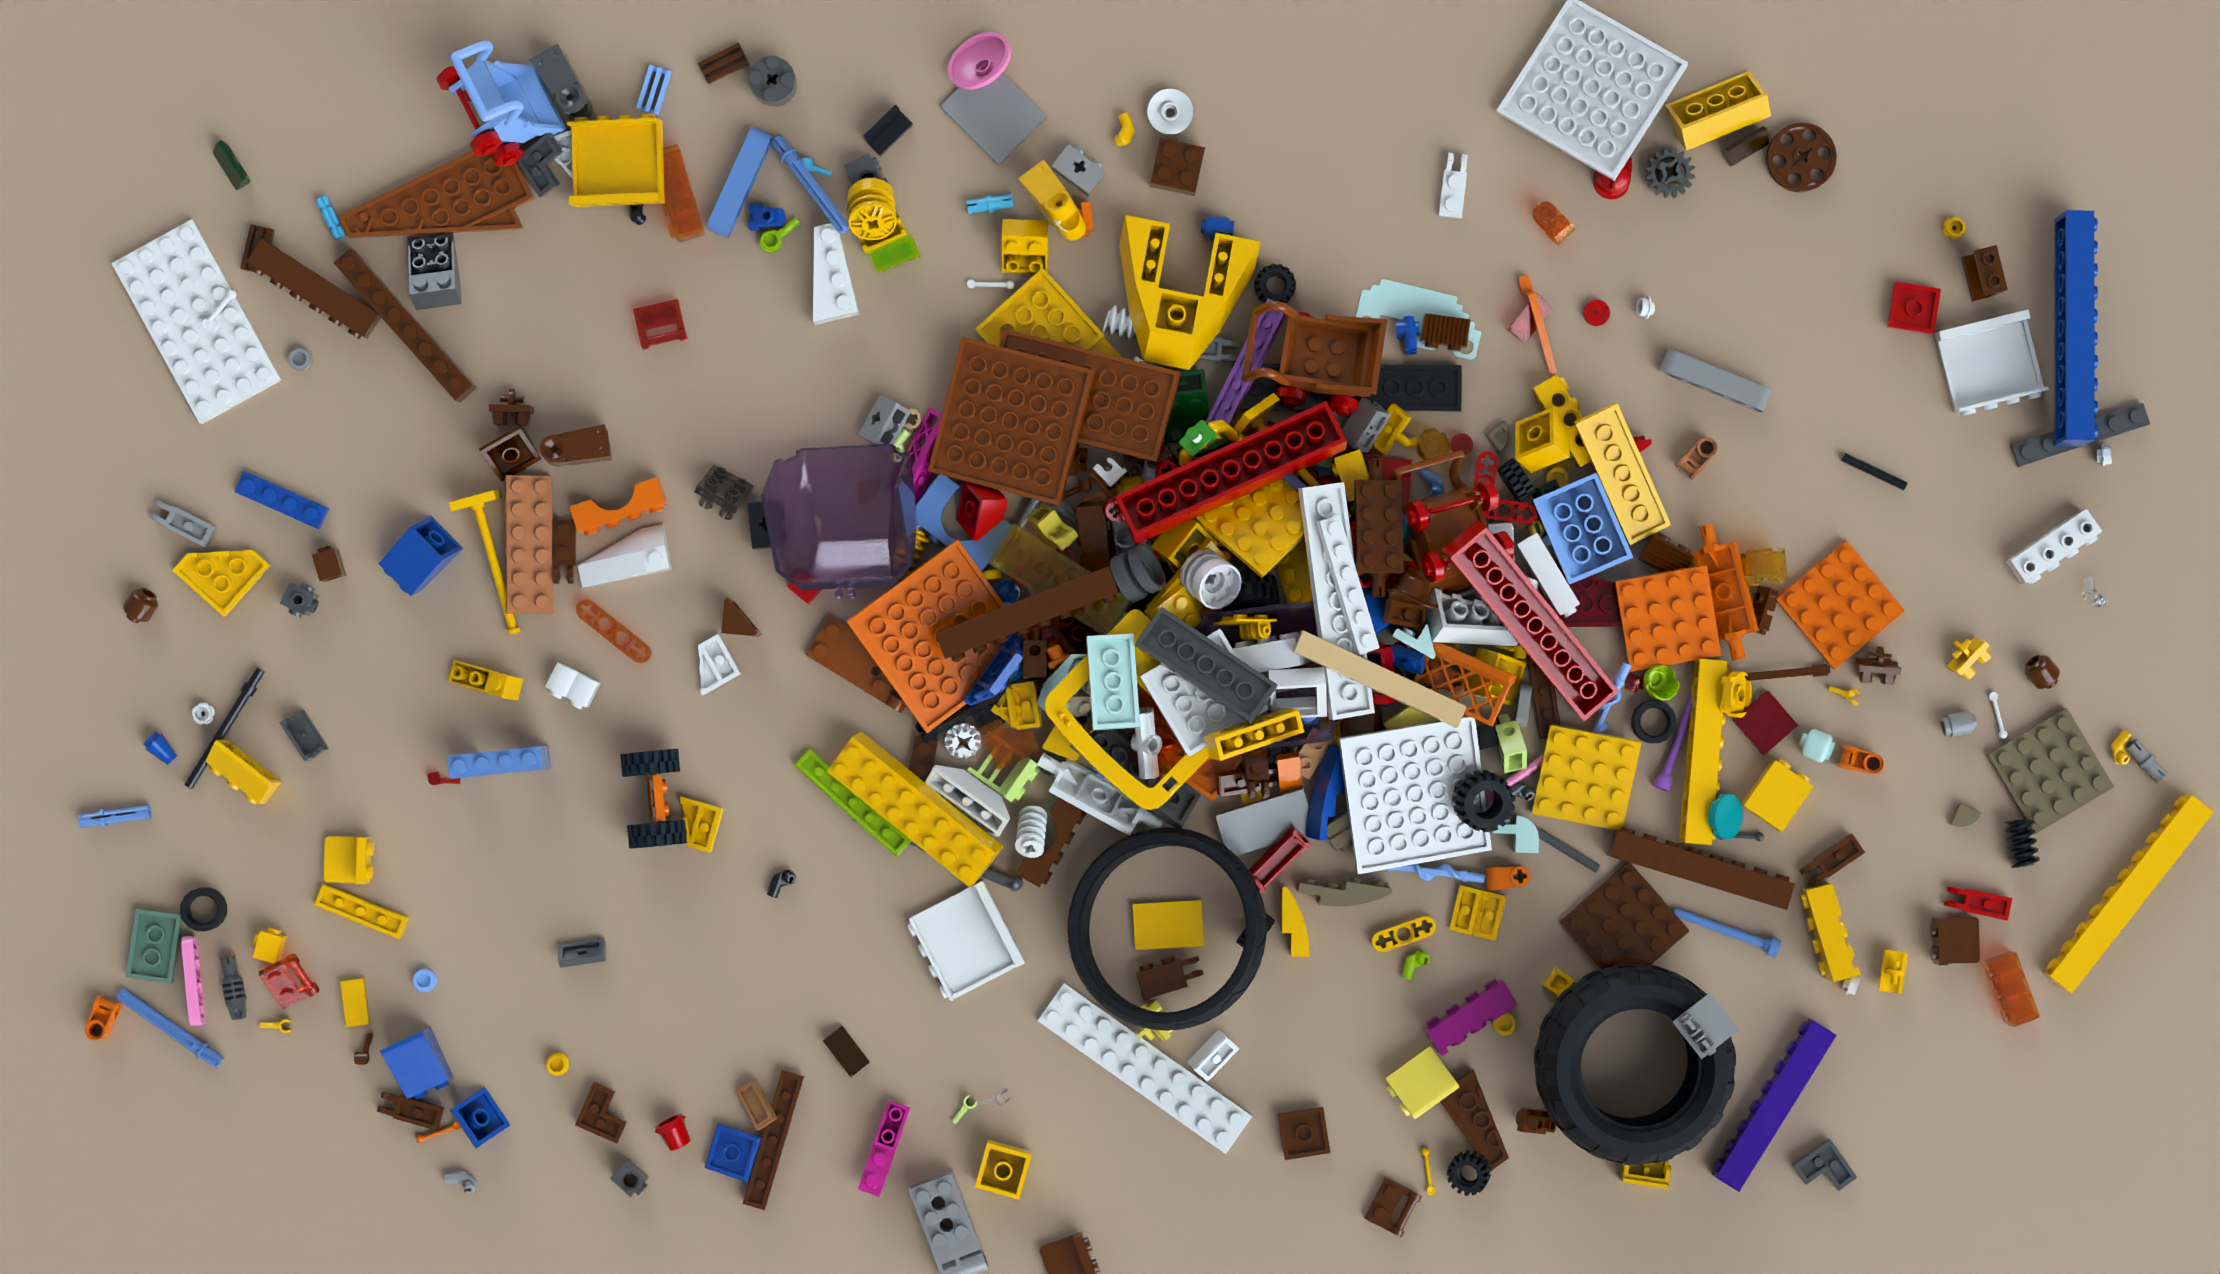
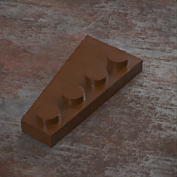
M1472 1069L1456 1080L1459 1088L1441 1100L1440 1103L1474 1150L1478 1152L1479 1157L1482 1154L1485 1156L1483 1160L1489 1161L1488 1167H1491L1492 1171L1509 1159L1475 1071Z

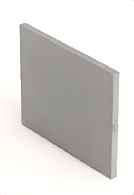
M1004 73L994 82L982 88L971 90L958 88L940 106L998 165L1020 143L1024 142L1025 138L1047 117Z

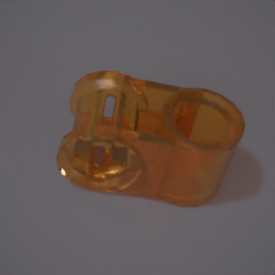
M1542 202L1533 209V219L1557 245L1575 230L1570 220L1562 215L1552 203ZM1546 208L1549 212H1547V216L1542 218L1540 216L1542 212L1540 209L1544 210Z

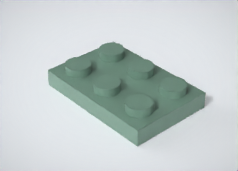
M141 908L135 909L126 970L127 978L174 983L183 922L180 914Z

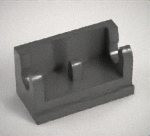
M305 710L298 711L292 717L280 722L304 761H311L329 749Z

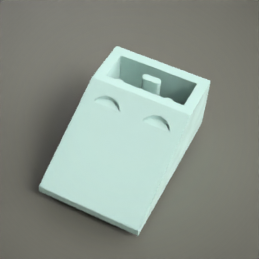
M1071 654L1043 684L1037 705L1045 711V699L1048 694L1087 654ZM1089 680L1067 702V709L1073 717H1088L1091 710Z

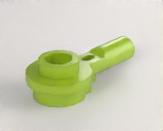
M794 217L777 231L773 229L763 232L759 238L761 249L767 253L778 251L782 245V238L796 228L800 222Z

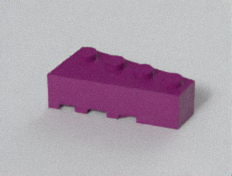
M1493 979L1484 985L1485 989L1480 993L1472 992L1464 998L1466 1002L1459 1006L1456 1003L1445 1010L1447 1014L1440 1018L1435 1016L1426 1022L1427 1026L1423 1029L1439 1054L1445 1055L1449 1052L1447 1049L1449 1045L1453 1047L1461 1044L1467 1038L1466 1034L1469 1032L1474 1034L1487 1025L1486 1022L1488 1020L1492 1022L1518 1005L1503 980L1497 981Z

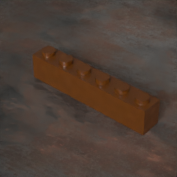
M262 238L246 261L252 265L250 270L261 277L265 273L271 277L269 282L280 289L283 286L291 290L289 295L300 302L304 298L310 302L309 308L319 314L324 311L330 315L328 320L339 327L341 324L346 325L350 328L348 333L358 339L361 336L368 339L381 319V316L376 311Z

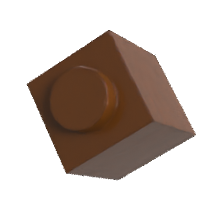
M325 546L317 549L318 553L312 555L319 581L327 582L347 576L339 549Z

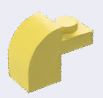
M1043 502L1026 517L1036 533L1054 550L1058 548L1063 551L1079 536L1073 528L1062 522L1054 509Z

